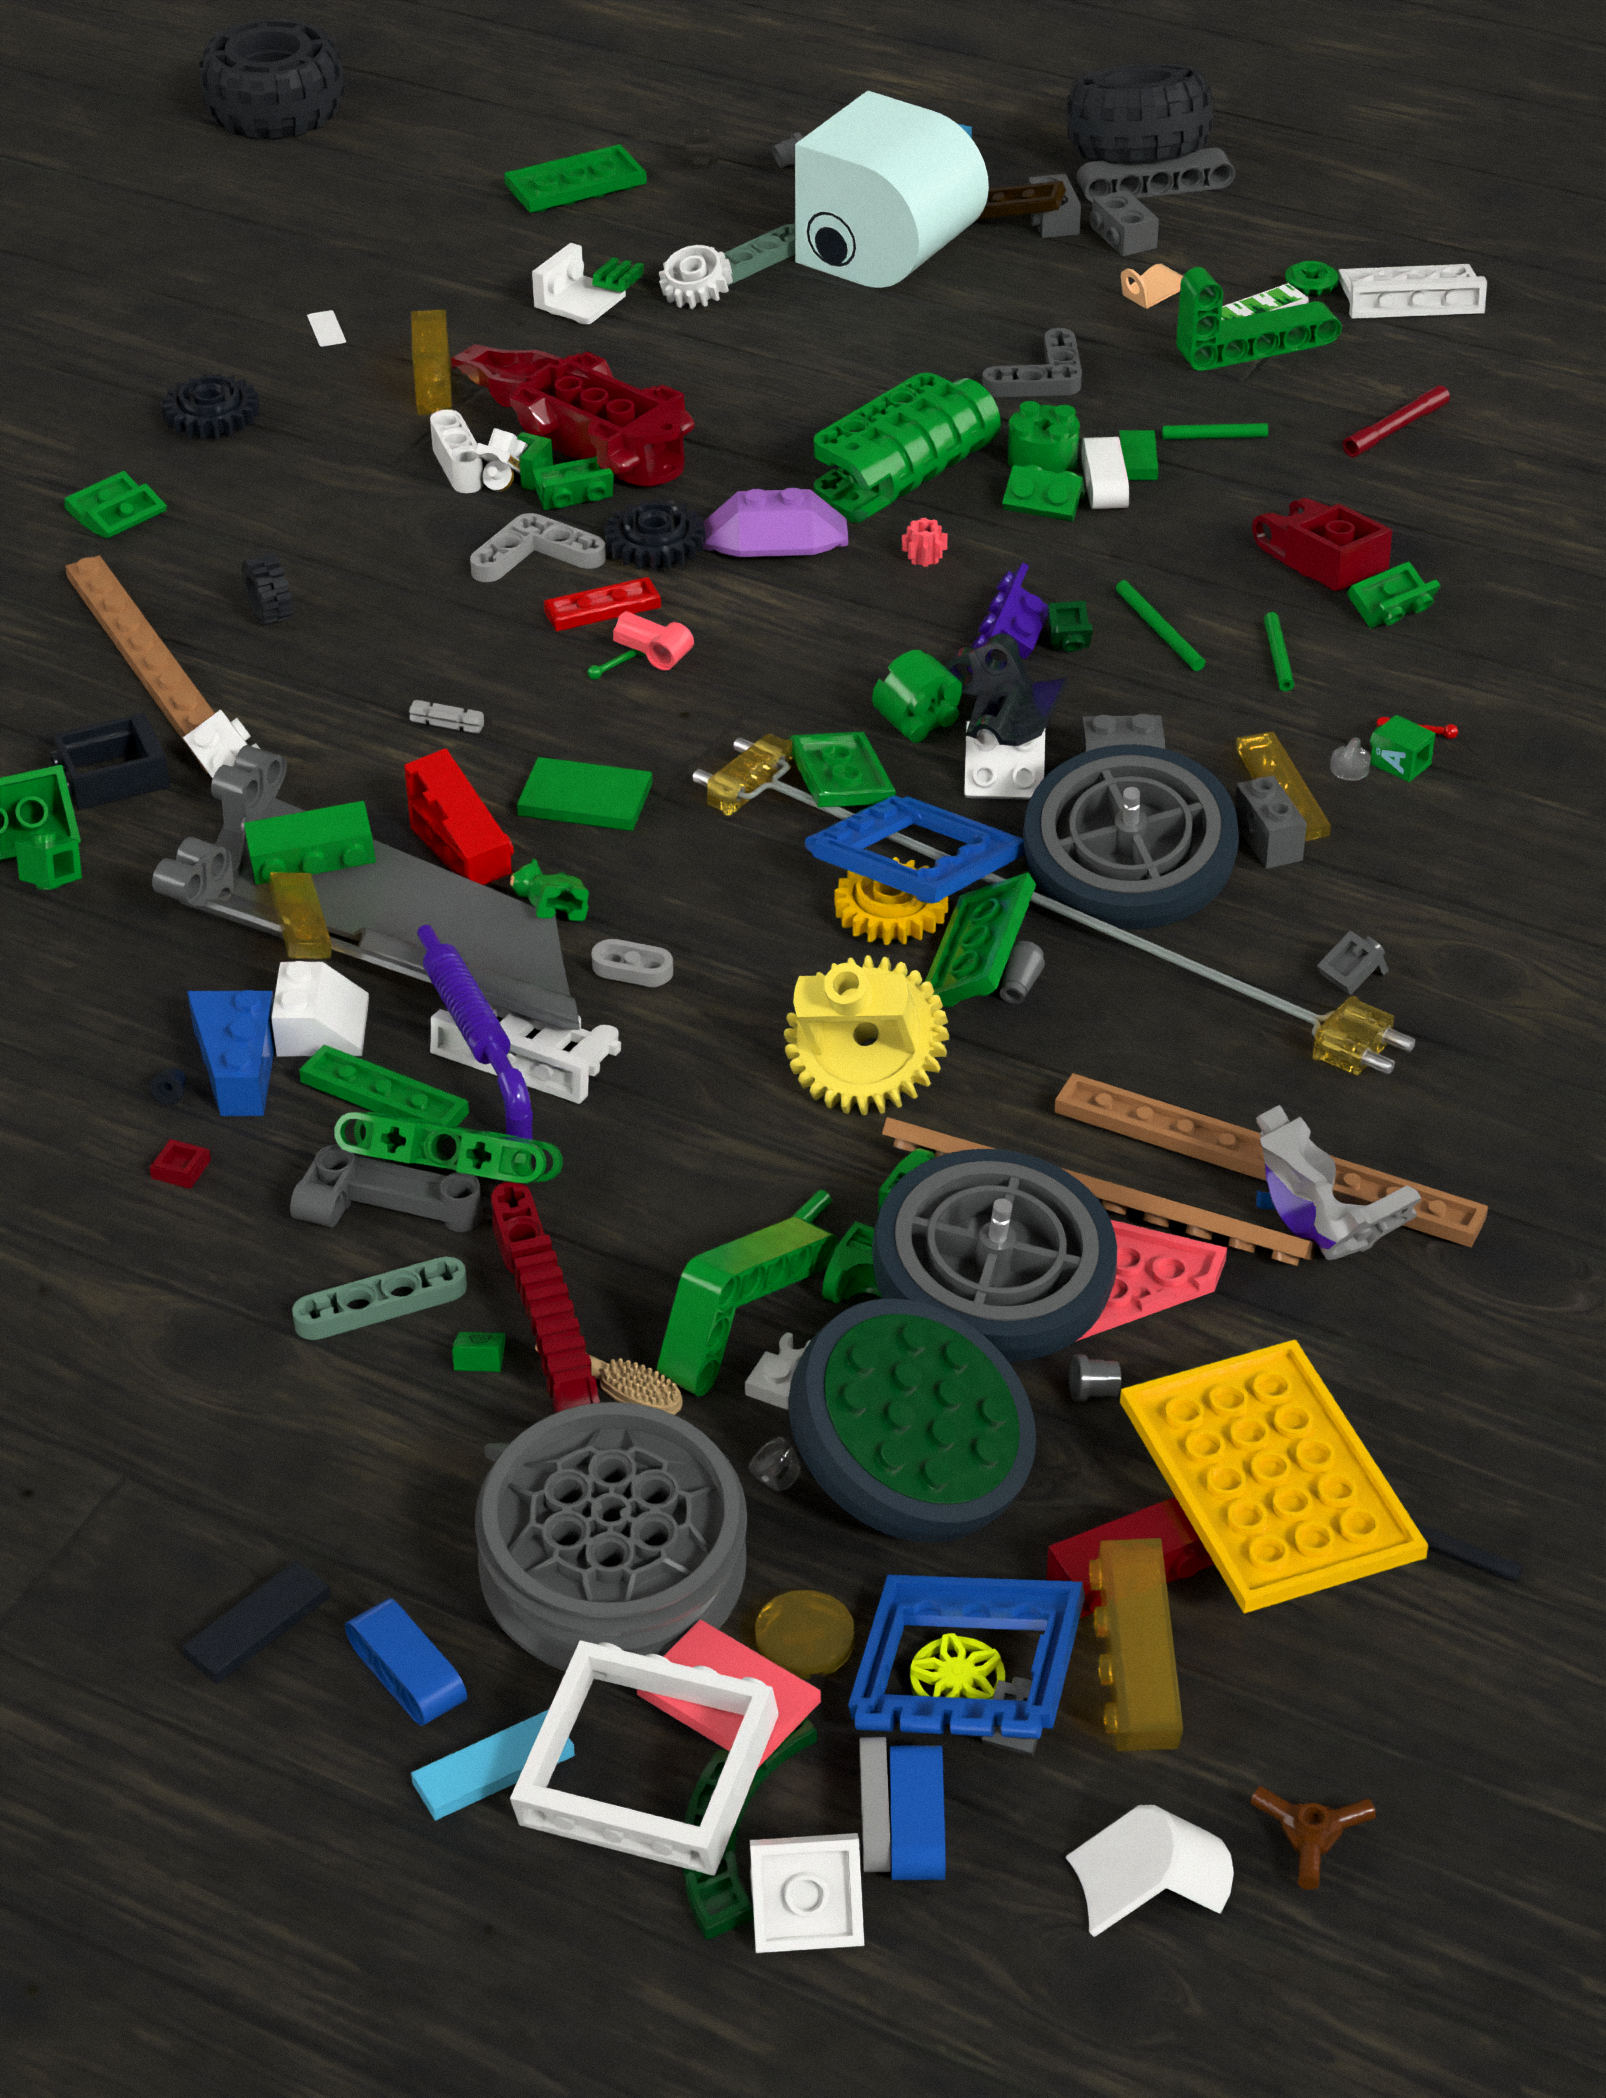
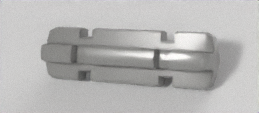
M422 700L413 701L409 709L410 720L414 723L426 724L429 721L430 726L460 731L462 727L464 732L474 734L480 733L484 726V714L481 711L468 709L466 713L464 708L433 703V706H430V702Z

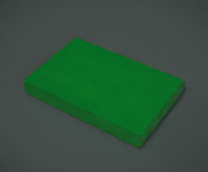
M864 732L789 736L788 749L818 808L873 805L890 796H895L896 791Z
M538 757L517 803L518 816L633 831L653 783L652 772Z

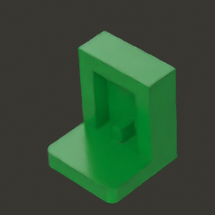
M521 432L517 436V440L529 445L528 449L519 458L521 488L534 491L536 488L532 481V469L553 465L552 439Z

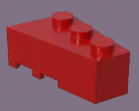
M447 748L404 764L410 828L453 873L481 885L511 874V856L514 854V849L507 834L503 833Z

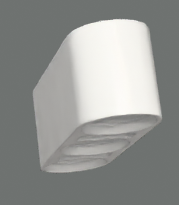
M447 409L433 413L430 417L433 452L452 487L461 493L479 491L484 486L482 477L483 462L482 458L475 454L478 444L459 412Z
M1119 437L1082 438V467L1091 509L1128 508L1129 483Z

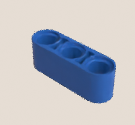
M388 1598L345 1623L346 1635L355 1652L418 1725L423 1726L467 1700L466 1688L457 1671L394 1599Z
M942 1745L890 1746L892 1880H945Z

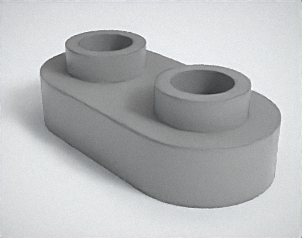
M608 939L597 943L591 952L593 971L606 979L647 987H658L667 983L673 976V957L670 952L660 947L619 939Z

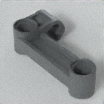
M338 1144L326 1146L316 1154L305 1176L296 1185L290 1205L292 1218L331 1228L337 1224L344 1210L349 1208L352 1201L441 1220L448 1229L455 1232L471 1231L477 1228L483 1219L480 1183L474 1175L457 1172L445 1176L360 1157L343 1150Z

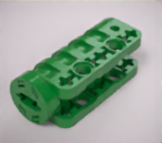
M919 373L814 436V457L830 467L833 465L841 467L837 470L832 469L816 479L814 482V493L843 515L847 521L852 523L865 521L892 504L897 497L905 496L918 488L921 482L929 481L942 473L945 467L957 464L966 458L969 453L976 452L994 441L1000 432L1001 419L993 397L981 384L972 379L961 378L952 383L933 373Z

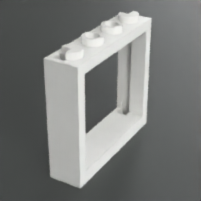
M580 1640L510 1797L519 1825L715 1876L779 1715L773 1688L751 1677L738 1679L718 1674L715 1670L706 1666L688 1667L672 1663L657 1654L643 1656L623 1651L611 1643L602 1642L594 1644ZM594 1679L745 1715L700 1827L546 1788Z

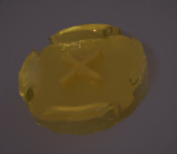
M814 1590L790 1591L773 1598L761 1609L755 1622L756 1646L759 1649L760 1655L800 1679H810V1674H818L820 1672H823V1676L835 1672L850 1657L854 1647L853 1618L846 1606L829 1594Z

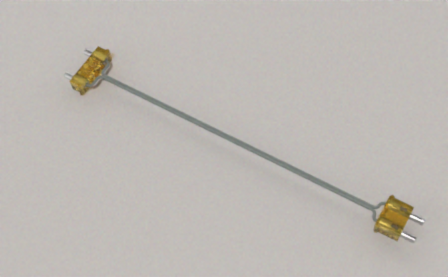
M769 733L755 744L742 738L736 739L734 750L742 754L715 775L701 769H697L693 774L694 782L707 787V804L723 811L724 815H732L749 800L768 788L818 808L812 795L778 781L791 768L792 741L790 739L783 740ZM838 806L818 808L843 820L854 815V813ZM898 832L886 837L935 860L943 856H951ZM992 873L981 878V880L990 884L1006 880ZM1033 892L1030 901L1312 1023L1314 1025L1312 1034L1315 1037L1312 1056L1316 1061L1323 1060L1357 1076L1366 1066L1385 1074H1390L1394 1069L1395 1062L1379 1054L1384 1047L1390 1044L1409 1053L1415 1046L1414 1038L1393 1030L1394 1015L1363 1003L1356 996L1349 997L1336 1011H1330L1325 1015H1317L1036 892Z

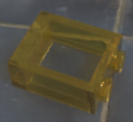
M446 310L411 311L412 360L417 415L433 414L440 410H452L451 366Z

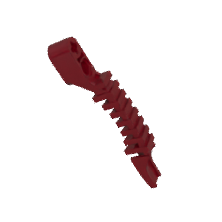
M504 1182L499 1184L491 1194L493 1231L503 1263L508 1271L515 1274L517 1292L520 1293L523 1306L525 1305L528 1320L531 1319V1330L533 1336H536L539 1355L542 1354V1369L544 1376L547 1375V1391L549 1397L553 1398L554 1412L556 1414L577 1406L600 1403L596 1379L591 1374L592 1363L590 1356L586 1354L583 1335L580 1336L578 1318H574V1306L572 1300H569L567 1285L563 1283L561 1267H558L555 1250H552L550 1236L544 1234L529 1188L522 1183Z

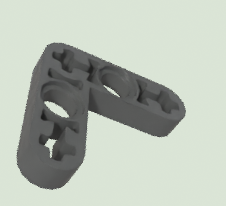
M1065 328L1048 330L1045 333L1044 341L1045 365L989 367L983 371L982 386L992 397L1059 396L1078 393L1081 390L1082 369L1074 332Z

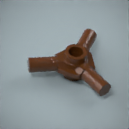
M1259 1786L1251 1798L1252 1805L1281 1822V1828L1294 1850L1300 1853L1298 1885L1307 1890L1319 1887L1321 1855L1326 1854L1342 1835L1343 1829L1376 1818L1374 1805L1369 1798L1338 1809H1330L1318 1803H1298L1293 1805L1263 1786Z

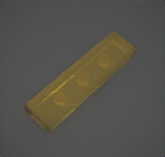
M1274 731L1238 737L1236 750L1254 780L1274 775L1307 822L1305 841L1330 836L1331 824Z
M270 872L269 887L288 957L331 958L332 943L311 873Z

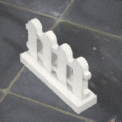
M488 1003L496 1017L504 1018L499 1023L511 1043L510 1051L506 1055L513 1068L518 1069L522 1073L526 1086L580 1104L588 1096L589 1075L595 1076L600 1072V1062L608 1054L616 1056L621 1051V1042L618 1041V1030L613 1026L600 1025L590 1032L581 1029V1017L578 1015L580 1030H569ZM439 1009L431 1016L430 1053L497 1075L491 1063L485 1065L475 1059L449 1012ZM533 1029L540 1030L533 1039L526 1038ZM571 1041L578 1043L570 1052L563 1050Z

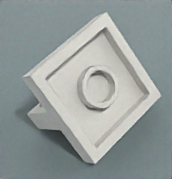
M857 1833L750 1840V1878L756 1953L864 1946L860 1852Z

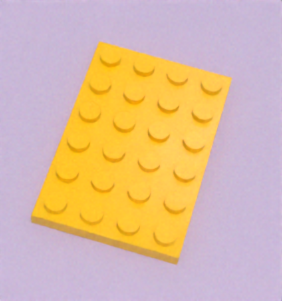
M1296 1339L1121 1389L1120 1403L1244 1614L1427 1557L1428 1544Z

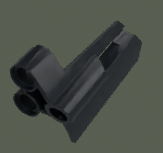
M1003 633L990 637L986 645L980 648H960L954 653L946 666V669L962 683V693L978 696L966 736L978 739L983 729H986L995 735L999 745L1020 746L1040 737L1069 683L1067 677L1033 683L1020 658L1017 642L1013 637ZM998 649L1003 651L1008 661H996L991 656L990 650ZM956 664H967L972 669L973 675L966 676L959 673Z

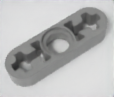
M860 1737L864 1872H890L891 1853L886 1737Z

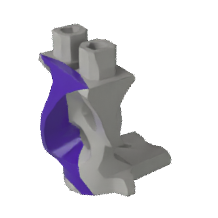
M1281 1105L1270 1109L1256 1118L1262 1130L1260 1132V1141L1265 1162L1266 1180L1272 1203L1289 1230L1296 1237L1315 1241L1325 1259L1333 1260L1358 1251L1364 1252L1371 1248L1382 1236L1417 1217L1413 1207L1421 1201V1197L1417 1190L1408 1185L1366 1206L1345 1204L1337 1201L1332 1193L1336 1178L1335 1162L1326 1152L1318 1148L1309 1139L1311 1131L1304 1120L1299 1117L1290 1122Z

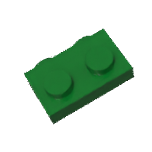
M597 457L532 469V481L543 510L564 508L569 505L599 501L613 496V472L610 468L602 470L597 463Z
M1013 465L1002 503L1003 508L1008 511L1073 522L1079 499H1083L1085 495L1083 478L1065 470L1056 473L1045 471L1035 465H1025L1024 467Z
M1406 562L1352 585L1346 594L1371 629L1383 623L1387 626L1392 625L1411 611L1420 613L1433 604V596L1441 585L1437 580L1425 584L1412 564Z

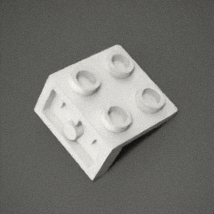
M569 243L532 271L534 307L548 311L553 315H560L575 320L580 324H591L626 297V291L622 293L594 287L592 285L593 278L583 275L582 246L574 243Z
M967 721L966 732L970 721ZM983 729L978 739L966 736L965 797L1030 800L1035 789L1044 779L1045 729L1040 737L1020 746L999 745L995 735L986 729Z

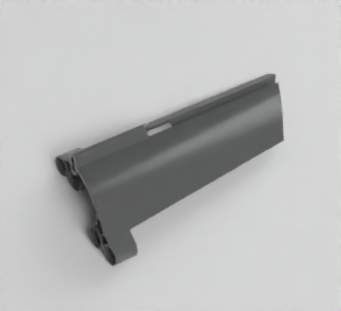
M245 745L239 750L234 761V767L229 765L219 767L211 784L212 796L222 801L224 820L223 828L216 843L212 844L194 837H188L181 843L176 860L164 858L154 871L152 879L154 892L178 900L182 905L305 947L318 944L432 983L422 964L423 957L427 952L417 936V930L421 926L430 925L441 944L453 945L458 950L488 1003L564 1029L580 1030L576 1001L570 995L555 915L551 919L538 918L535 914L536 907L374 839L376 863L256 885L244 823L305 812V810L275 798L285 778L287 769L286 759L280 755ZM317 927L332 932L334 934L358 941L359 943L357 946H355L350 943L314 932V930Z

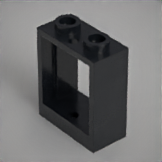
M145 712L53 735L56 751L50 752L52 766H63L69 794L73 797L78 810L170 787L166 756ZM133 753H138L140 758L78 774L76 770L77 767Z

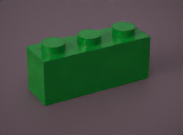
M364 801L244 823L256 885L376 863L372 833Z

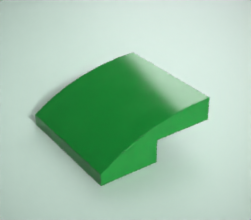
M125 471L66 497L64 508L77 521L104 538H110L167 511V505L146 483L138 486Z

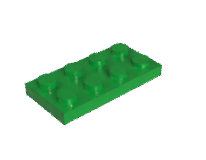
M620 144L504 173L505 185L529 212H543L550 207L562 204L571 205L578 200L590 197L599 198L605 196L606 193L618 190H631L635 186L647 183L646 171Z
M1028 872L959 896L925 980L932 984L934 989L933 995H939L943 1007H952L959 1001L977 995L986 996L997 989L1036 887V883Z

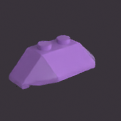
M787 488L785 490L764 491L762 489H751L749 491H737L704 521L706 542L703 543V549L709 551L716 550L723 554L738 557L815 555L829 551L836 546L843 547L848 545L846 518L810 489Z

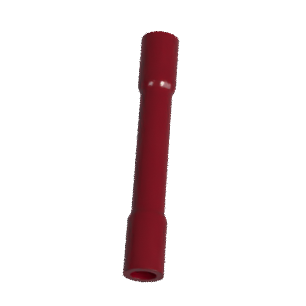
M1437 385L1371 426H1366L1345 438L1343 441L1345 453L1350 457H1356L1377 445L1380 440L1416 419L1429 415L1446 405L1450 400L1448 390L1442 385Z

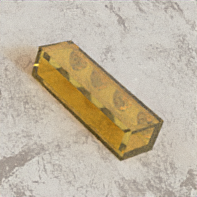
M1161 1538L1100 1541L1098 1558L1089 1562L1091 1590H1100L1101 1606L1094 1608V1624L1096 1637H1105L1106 1654L1099 1655L1101 1685H1110L1111 1702L1104 1703L1106 1734H1115L1117 1752L1178 1749L1183 1732Z

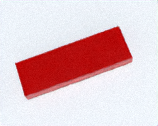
M649 577L543 601L544 612L556 632L618 618L625 611L635 614L661 608V596Z

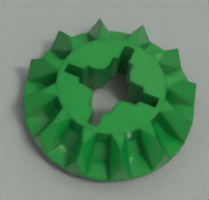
M1303 261L1294 264L1285 273L1286 284L1289 283L1298 291L1305 293L1306 296L1309 294L1320 296L1321 293H1331L1332 289L1338 285L1339 276L1337 271L1327 264L1318 261Z

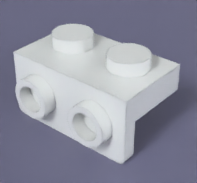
M219 710L183 738L213 778L215 772L222 765L234 767V761L239 750L243 746L248 745L245 741L251 736L238 718L230 722L222 710ZM256 743L252 745V747L259 748Z

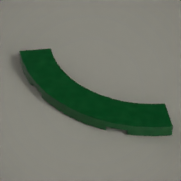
M808 1717L796 1727L757 1769L715 1876L683 1868L687 1897L695 1920L706 1941L754 1919L753 1905L743 1888L735 1858L738 1830L749 1801L770 1773L798 1751L817 1742V1730ZM725 1748L723 1750L719 1749L702 1772L691 1795L684 1823L700 1827L730 1753Z

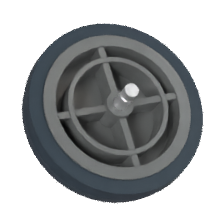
M1137 744L1113 745L1093 749L1074 756L1057 766L1040 782L1032 794L1027 806L1023 827L1027 866L1041 892L1047 898L1119 929H1147L1164 926L1189 917L1204 908L1221 892L1233 870L1239 842L1234 804L1225 787L1209 770L1177 752Z
M1000 1149L962 1150L944 1154L920 1164L902 1177L891 1189L880 1209L873 1233V1270L883 1299H907L943 1309L967 1322L994 1344L1008 1362L1024 1361L1052 1354L1071 1345L1096 1323L1108 1302L1115 1283L1117 1242L1112 1222L1100 1201L1082 1182L1067 1171L1050 1162L1024 1153Z

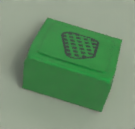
M459 1332L452 1348L454 1371L501 1372L506 1340L505 1333Z

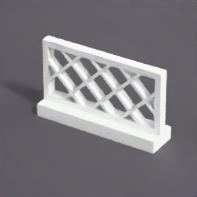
M1470 264L1338 269V280L1350 302L1349 314L1352 319L1485 313L1487 280L1484 276L1477 277Z

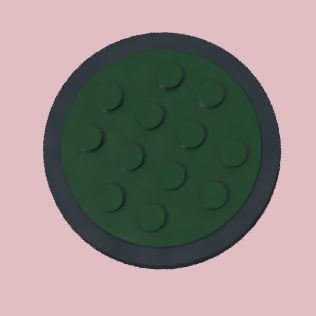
M897 1298L871 1300L852 1306L833 1318L813 1337L794 1370L789 1391V1416L794 1439L805 1464L818 1484L838 1505L856 1519L878 1531L900 1539L927 1543L946 1542L963 1538L982 1529L1003 1513L1013 1502L1028 1478L1035 1456L1036 1431L1032 1408L1020 1379L1002 1353L982 1333L967 1322L943 1309L918 1301Z

